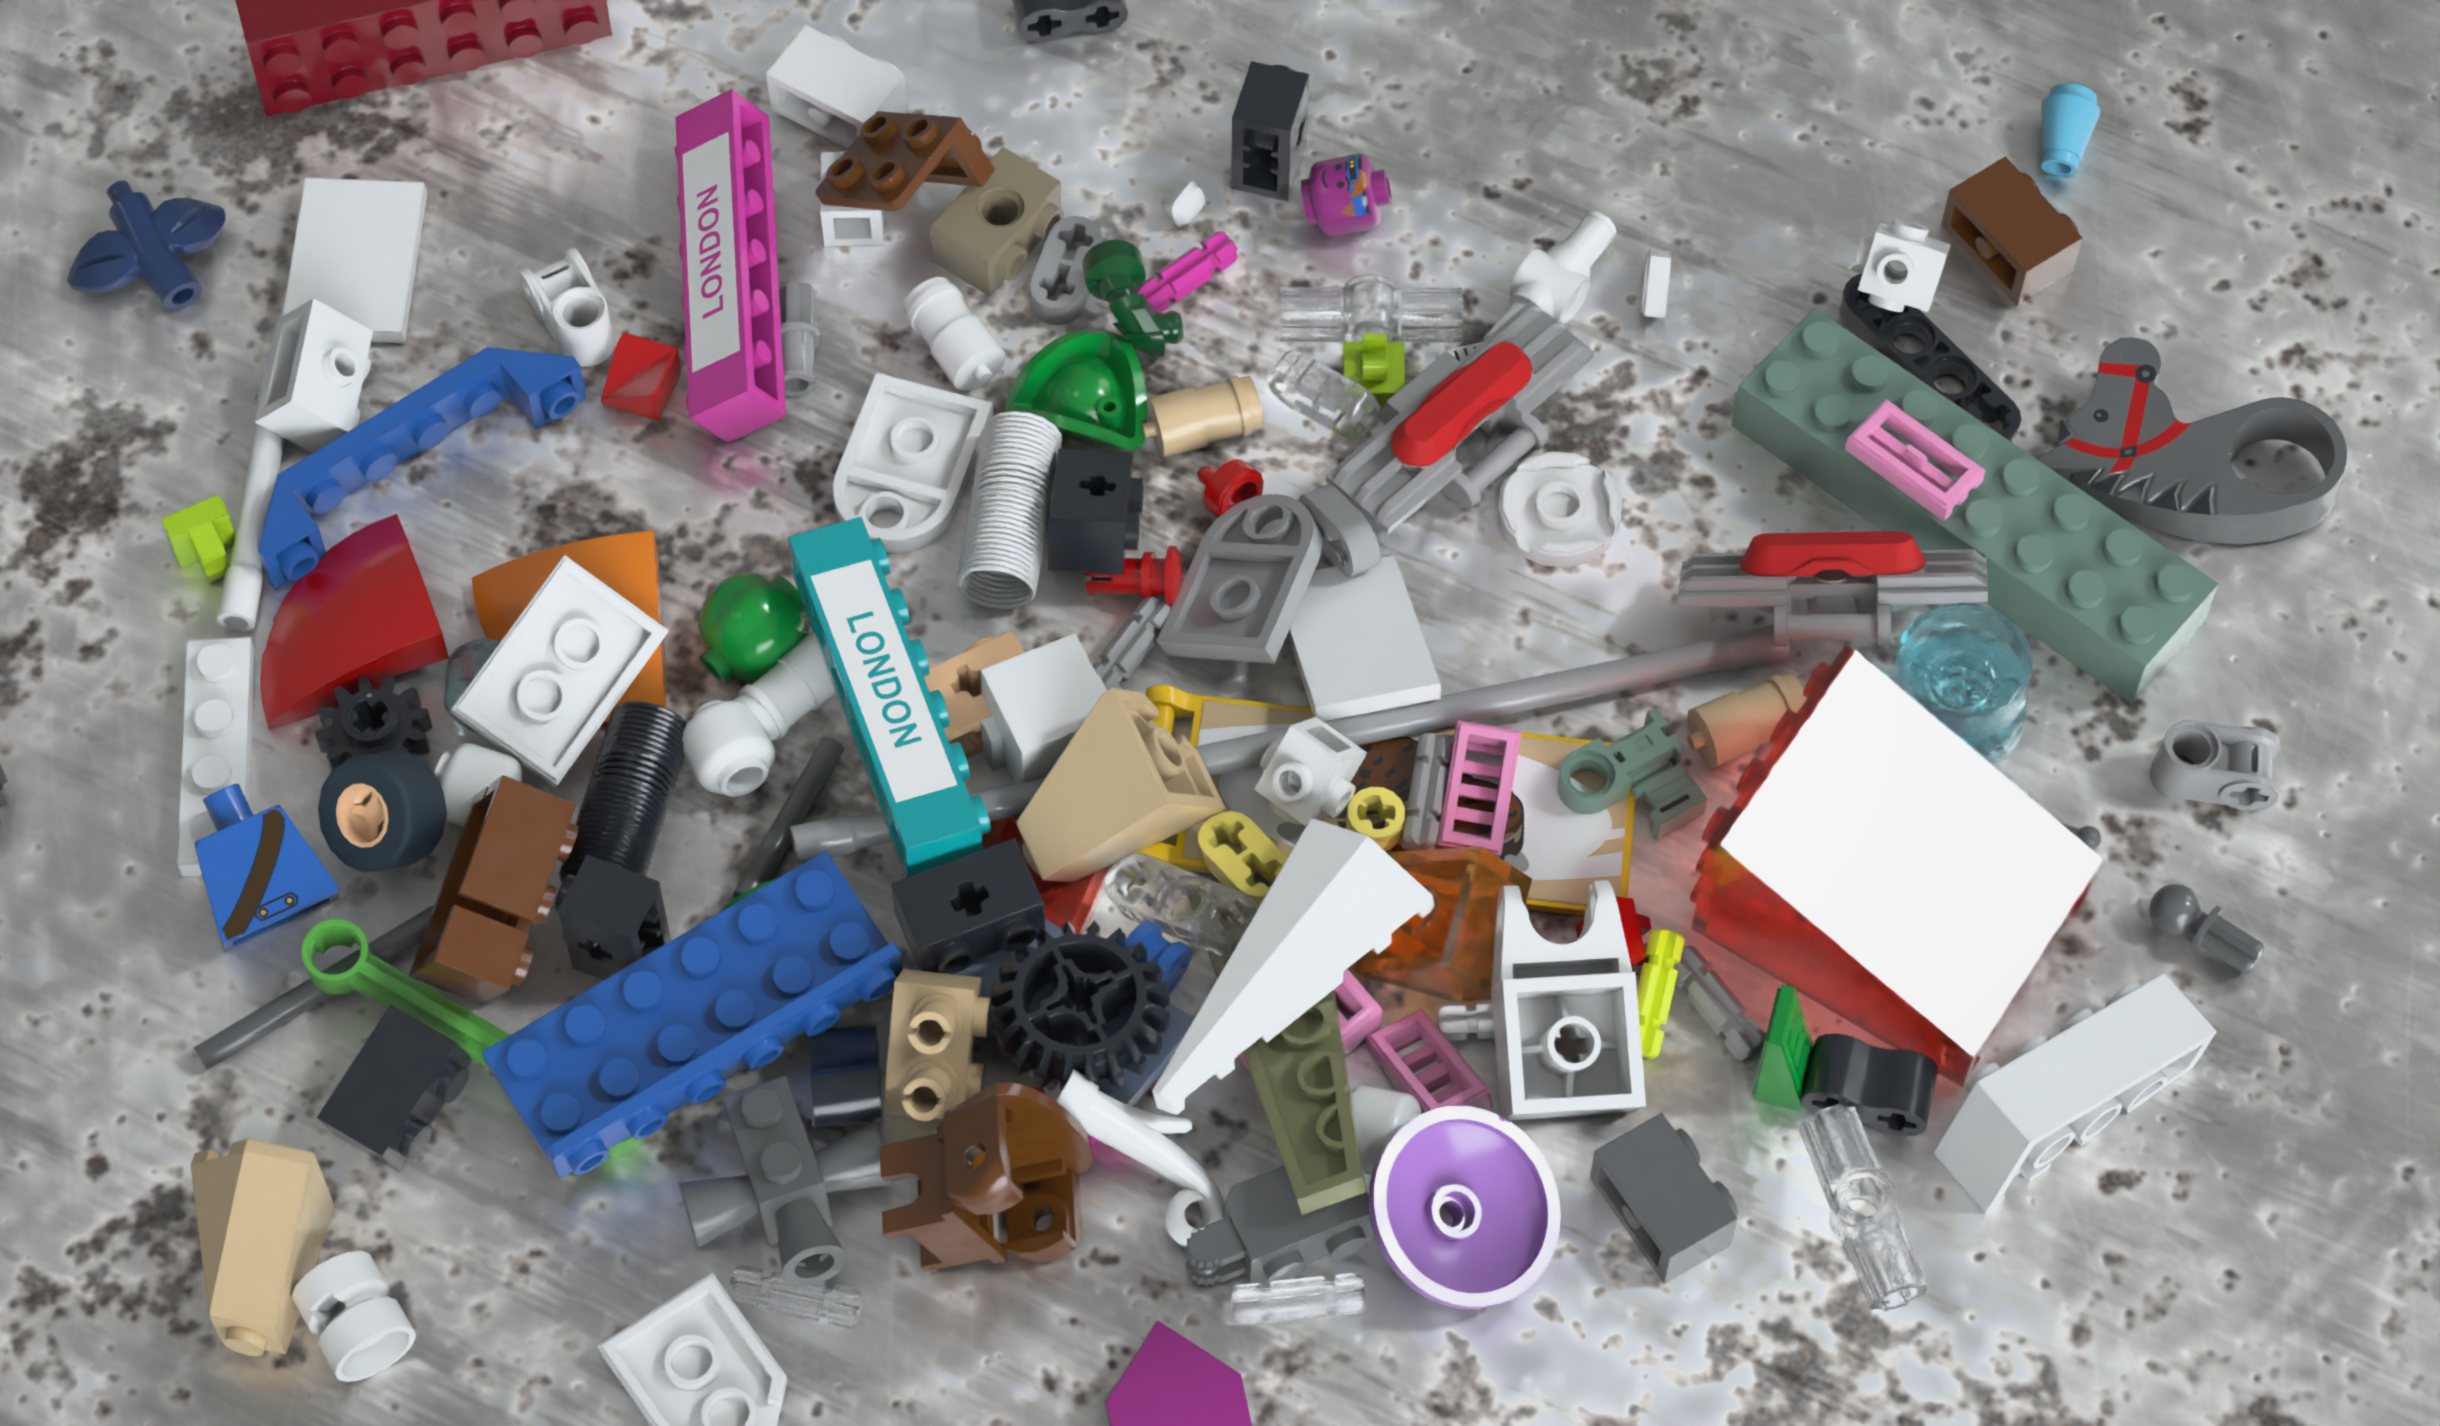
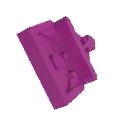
M1158 1320L1145 1337L1144 1342L1117 1383L1110 1390V1395L1105 1401L1109 1426H1252L1241 1374Z

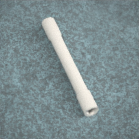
M270 351L266 353L264 359L259 392L257 397L258 405L260 401ZM257 423L255 425L231 562L225 572L217 615V623L222 628L233 632H248L255 627L263 583L262 561L258 547L276 478L279 474L285 438Z

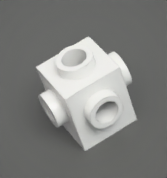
M1894 219L1892 226L1880 223L1874 238L1862 236L1852 270L1862 273L1858 290L1869 293L1868 302L1883 309L1903 312L1905 305L1928 312L1951 244L1927 237L1929 229L1911 221ZM1890 261H1902L1906 265L1907 270L1899 271L1894 269Z
M1317 717L1290 725L1285 736L1280 735L1265 751L1260 762V767L1265 769L1254 790L1271 801L1269 806L1276 815L1290 823L1306 826L1311 818L1322 820L1329 816L1335 818L1345 809L1354 795L1356 787L1350 782L1367 752Z

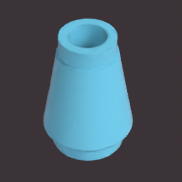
M2058 84L2052 87L2049 96L2043 99L2041 103L2043 158L2041 167L2048 174L2059 177H2069L2076 174L2078 164L2081 161L2101 113L2099 106L2096 104L2097 95L2091 89L2078 84Z

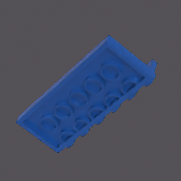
M825 850L482 1051L485 1063L558 1179L572 1171L574 1174L580 1175L591 1171L603 1163L610 1154L609 1149L632 1136L634 1140H639L659 1130L667 1122V1115L689 1101L692 1105H699L710 1100L726 1086L725 1080L747 1067L751 1071L758 1070L772 1063L782 1054L784 1050L783 1045L804 1033L807 1036H815L829 1029L841 1017L840 1011L862 998L865 1002H872L887 994L894 988V981L903 970L902 953L895 942L888 944Z

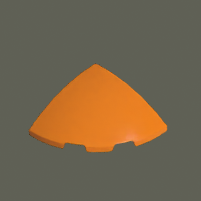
M654 530L609 535L560 545L500 564L472 577L473 596L480 625L491 648L494 646L497 648L564 555L664 627L660 598L659 556ZM664 639L616 705L627 701H645L667 708ZM612 711L600 727L607 728Z

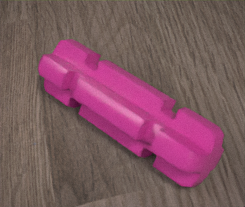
M1223 231L1213 233L1200 242L1203 247L1199 250L1198 247H1193L1156 272L1158 279L1155 280L1153 277L1146 279L1144 285L1137 293L1147 298L1154 311L1162 313L1169 308L1167 301L1178 302L1214 276L1211 271L1215 270L1219 273L1236 262L1238 258L1236 252L1238 249L1234 241Z

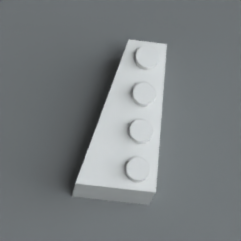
M2165 974L2158 976L2141 987L2136 982H2131L2115 993L2106 1004V1007L2095 1014L2090 1008L2084 1009L2073 1016L2063 1026L2057 1036L2050 1040H2047L2043 1035L2037 1036L2016 1053L2012 1062L2001 1068L1996 1063H1991L1977 1072L1966 1084L1965 1090L1969 1095L1933 1154L1981 1210L1987 1213L2004 1201V1192L2016 1175L2021 1173L2028 1183L2050 1168L2052 1164L2050 1161L2057 1157L2073 1139L2080 1146L2084 1145L2098 1135L2118 1115L2122 1107L2128 1113L2192 1069L2217 1031Z

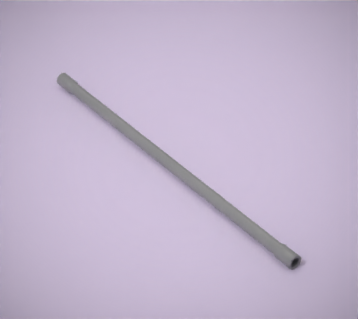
M1774 624L1729 633L1720 639L1442 695L1441 699L1324 722L1358 746L1455 726L1458 720L1474 722L1726 669L1741 670L1785 661L1790 658V642L1788 640V647H1775ZM1289 727L1194 746V748L1199 752L1210 776L1260 766L1261 759L1267 748L1280 735L1285 736ZM1046 777L970 792L969 795L970 797L976 795L982 797L989 821L1015 817L1022 814ZM881 811L859 816L842 815L790 826L791 842L797 865L807 862L825 850L832 858L852 854L860 848L892 842Z

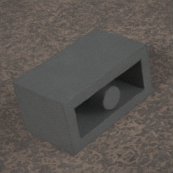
M1661 1112L1594 1150L1590 1179L1665 1284L1731 1246L1738 1220V1208L1728 1189L1719 1181L1712 1183L1699 1165L1700 1155L1691 1137L1681 1128L1674 1130Z

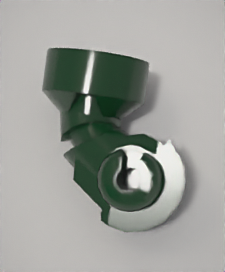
M1108 240L1093 246L1086 253L1082 262L1088 291L1094 297L1111 303L1109 308L1118 321L1112 324L1134 348L1153 358H1164L1165 344H1178L1183 339L1181 314L1174 310L1166 313L1154 311L1147 298L1137 293L1145 283L1146 272L1142 254L1134 244L1124 240Z

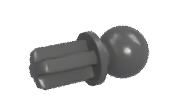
M2169 884L2160 888L2152 897L2149 912L2153 924L2161 932L2168 935L2179 936L2189 933L2194 936L2189 947L2193 952L2196 953L2203 947L2234 968L2245 973L2250 972L2262 956L2264 951L2262 942L2221 917L2224 911L2222 907L2217 905L2209 915L2203 912L2201 900L2191 888L2182 884Z

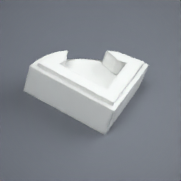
M1649 249V253L1646 252L1644 288L1641 303V312H1644L1645 317L1665 318L1671 268L1670 251Z

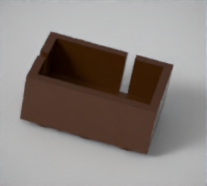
M504 775L475 795L411 967L410 977L481 1005L510 990L511 984L517 986L522 984L534 954L533 948L525 946L529 937L528 931L534 922L542 924L545 921L553 904L556 887L549 885L548 882L556 860L564 863L575 843L579 827L570 823L577 804Z

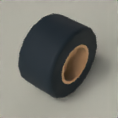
M402 750L378 752L349 758L332 769L321 788L318 804L320 829L330 850L345 865L361 872L386 871L415 864L433 852L443 836L447 817L444 792L435 773L419 757Z

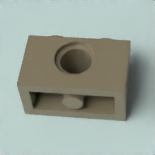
M1004 147L990 160L995 171L984 186H966L930 226L932 262L988 296H991L1004 280L1011 281L1020 273L1027 260V255L1041 239L1046 241L1054 224L1063 219L1064 216L1061 203V181Z

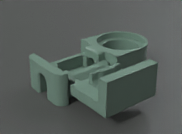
M1655 710L1647 711L1643 727L1606 746L1599 737L1570 753L1561 765L1557 786L1561 801L1569 809L1581 814H1594L1603 811L1628 797L1632 786V795L1637 800L1643 796L1644 803H1649L1653 809L1649 817L1654 822L1651 834L1656 840L1704 815L1708 798L1681 764L1684 750L1683 743L1676 734L1666 737L1665 728L1667 722ZM1591 769L1598 772L1604 778L1606 785L1596 793H1584L1572 785L1570 776L1578 770Z

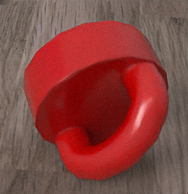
M1242 459L1228 461L1218 469L1211 466H1202L1197 471L1198 480L1206 486L1203 496L1205 509L1216 517L1221 516L1236 504L1256 496H1261L1263 493L1264 481L1262 474Z

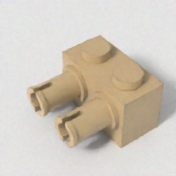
M909 969L901 971L894 981L883 1113L907 1115L920 1121L943 1119L945 1111L984 1090L986 1065L985 1063L975 1062L977 1037L987 1038L992 1000L991 998L981 997L982 977Z

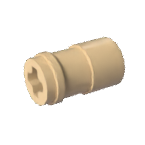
M1248 375L1240 378L1232 376L1228 377L1225 382L1197 389L1189 387L1147 398L1149 422L1141 424L1144 438L1153 437L1160 456L1164 458L1206 447L1210 442L1238 435L1241 437L1250 436L1253 431L1263 429L1264 420L1257 389L1252 378Z
M1792 673L1774 674L1764 679L1763 683L1739 693H1728L1688 710L1687 720L1691 735L1687 736V740L1691 749H1697L1706 764L1714 768L1757 750L1759 745L1783 735L1792 736L1801 732L1802 728L1810 725L1812 721L1810 703L1804 688Z

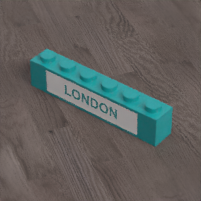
M862 516L789 536L792 576L905 877L907 878L983 850L982 835L991 832L988 813L980 795L970 797L964 781L970 779V771L964 750L960 742L949 744L944 728L950 727L945 701L940 690L929 692L924 677L930 675L927 656L920 639L909 640L904 626L910 624L908 608L901 589L895 588L890 590L885 575L890 574V565L881 538L870 540Z

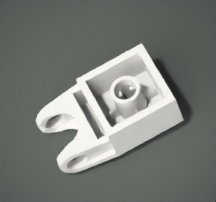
M1596 880L1589 885L1588 905L1584 915L1582 932L1575 942L1569 944H1556L1542 938L1534 930L1530 922L1528 911L1522 901L1519 886H1501L1496 906L1491 980L1501 1117L1506 1120L1619 1114L1633 1113L1645 1107L1646 1098L1635 972H1632L1620 913L1610 882L1608 880ZM1560 1031L1567 1032L1569 1042L1580 1044L1581 1053L1570 1058L1571 1063L1565 1061L1563 1055L1555 1050L1554 1042L1561 1038Z

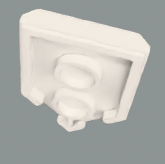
M713 1272L597 1346L598 1351L650 1426H777L787 1376Z

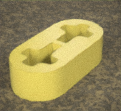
M1220 812L1207 819L1198 832V844L1209 871L1245 909L1256 914L1271 886L1267 887L1262 882L1255 884L1253 874L1258 871L1268 882H1274L1287 861V856L1249 817L1239 812ZM1226 840L1234 845L1240 843L1243 852L1237 855L1228 845L1219 844Z

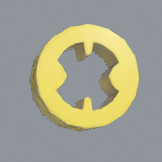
M1369 787L1360 790L1352 797L1348 805L1346 829L1370 837L1384 851L1390 850L1399 842L1403 834L1405 807L1402 800L1393 791L1383 787ZM1370 810L1378 811L1379 817L1385 820V827L1373 829L1371 821L1365 820L1366 812Z

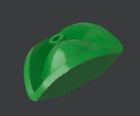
M1086 329L1074 331L1055 339L1042 348L1026 364L1013 383L1006 398V412L1021 411L1042 416L1052 422L1061 432L1062 436L1100 447L1135 451L1145 441L1141 425L1147 422V397L1143 371L1138 356L1130 342L1114 332Z

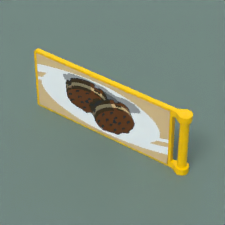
M1153 685L1147 688L1145 694L1158 708V716L1152 721L1157 726L1167 730L1171 735L1174 719L1193 717L1190 744L1193 747L1287 728L1290 725L1314 718L1312 709L1308 707L1186 693L1169 685ZM1456 725L1358 745L1367 754L1350 782L1356 787L1354 795L1360 790L1369 787H1383L1393 791L1402 800L1406 818L1418 738L1424 733H1432L1435 735H1445L1453 743ZM1521 732L1500 858L1436 847V850L1429 855L1409 853L1401 845L1402 836L1394 847L1385 852L1430 892L1433 899L1497 906L1501 886L1513 885L1519 886L1522 901L1527 910L1584 917L1588 905L1589 885L1593 881L1608 880L1615 896L1628 897L1635 797L1632 795L1633 787L1631 786L1628 797L1601 812L1594 814L1577 813L1569 809L1559 797L1557 786L1560 769L1564 759L1570 753L1593 740ZM1604 742V744L1608 746L1612 744V742ZM1466 751L1465 760L1501 766L1502 757ZM1256 766L1210 776L1226 808L1222 812L1234 811L1249 817L1288 858L1306 826L1303 824H1293L1280 818L1271 810L1269 806L1271 801L1254 790L1265 769ZM1581 769L1570 776L1572 785L1584 793H1596L1606 785L1604 778L1598 772L1591 769ZM1462 773L1461 783L1497 789L1498 780ZM1458 796L1457 806L1494 813L1495 803ZM1348 805L1337 817L1332 818L1329 816L1320 821L1346 829ZM1370 810L1366 812L1365 820L1371 821L1373 829L1385 827V820L1379 817L1378 811ZM1206 820L1179 832L1176 846L1160 841L1122 859L1123 863L1127 867L1139 871L1171 868L1211 873L1203 860L1198 844V832ZM1454 820L1453 831L1490 838L1491 826ZM1226 840L1219 844L1228 845L1237 855L1243 852L1240 843L1234 845Z

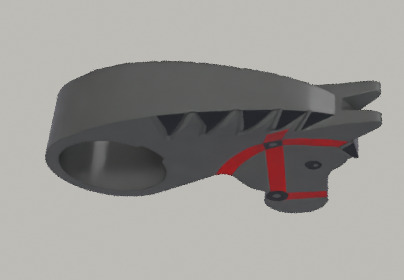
M2129 337L2120 338L2103 350L2100 355L2095 387L2090 400L2085 406L2078 409L2069 420L2059 421L2056 448L2037 458L2038 461L2126 520L2182 538L2202 542L2242 545L2279 540L2309 530L2323 521L2331 512L2339 493L2347 461V447L2341 430L2328 414L2310 403L2293 398H2267L2192 423L2178 421L2173 413L2168 397L2157 387L2161 359L2157 349L2147 340ZM2263 440H2283L2297 444L2309 451L2322 466L2325 479L2315 487L2304 492L2295 494L2272 493L2257 487L2246 478L2241 480L2232 469L2231 461L2240 450L2250 444Z

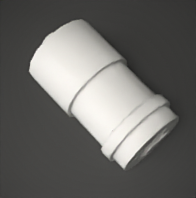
M934 277L920 283L909 293L903 304L908 323L927 342L931 348V355L958 390L968 391L976 389L996 376L1006 360L1005 352L979 317L974 316L963 301V294L957 286L951 284L946 277Z
M814 632L809 633L794 648L778 659V664L752 685L747 684L739 691V696L734 699L749 706L772 742L775 739L780 740L789 732L788 728L810 710L818 709L836 694Z

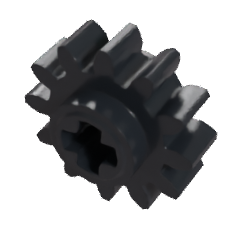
M362 675L358 680L359 692L353 695L348 690L337 686L334 692L339 707L337 709L321 707L318 710L323 729L316 732L315 735L320 752L327 753L326 758L331 771L349 758L378 752L402 750L409 754L415 753L417 755H425L430 752V746L425 734L433 728L428 709L421 708V701L415 687L404 690L399 695L394 676L389 675L382 682L380 689H373L368 677Z

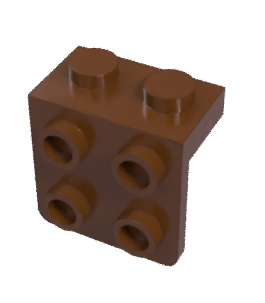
M877 111L874 116L864 122L860 129V134L843 156L828 168L826 177L817 187L815 194L823 205L897 211L908 203L923 182L983 187L994 173L995 168L981 149L980 139L968 129L961 117Z

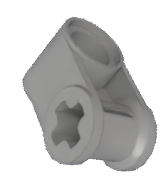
M2182 720L2173 724L2166 732L2151 765V780L2158 791L2166 797L2175 800L2221 804L2239 810L2254 811L2273 806L2278 801V786L2272 780V758L2279 753V738L2275 733L2259 727H2233L2204 723L2197 720ZM2181 755L2187 757L2195 764L2191 765L2181 761L2177 756Z

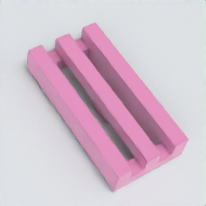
M1887 399L1847 438L1845 450L1943 522L1952 514L1953 507L1956 504L1960 506L1967 499L1969 491L1972 488L1975 490L1983 482L1986 471ZM1883 423L1910 444L1906 446L1883 430L1880 427ZM1927 456L1958 477V481L1955 482L1929 463Z

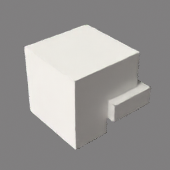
M1076 633L981 670L982 695L992 714L991 717L981 720L982 746L992 771L1007 766L1015 783L1047 777L1101 694L1107 691L1099 674H1096Z

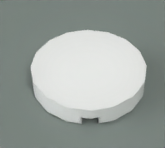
M1551 451L1527 458L1517 466V471L1510 475L1508 481L1506 478L1500 489L1498 522L1505 540L1522 557L1543 566L1569 568L1591 562L1609 549L1620 528L1622 497L1614 478L1604 468L1603 472H1601L1597 467L1590 465V459L1577 453Z

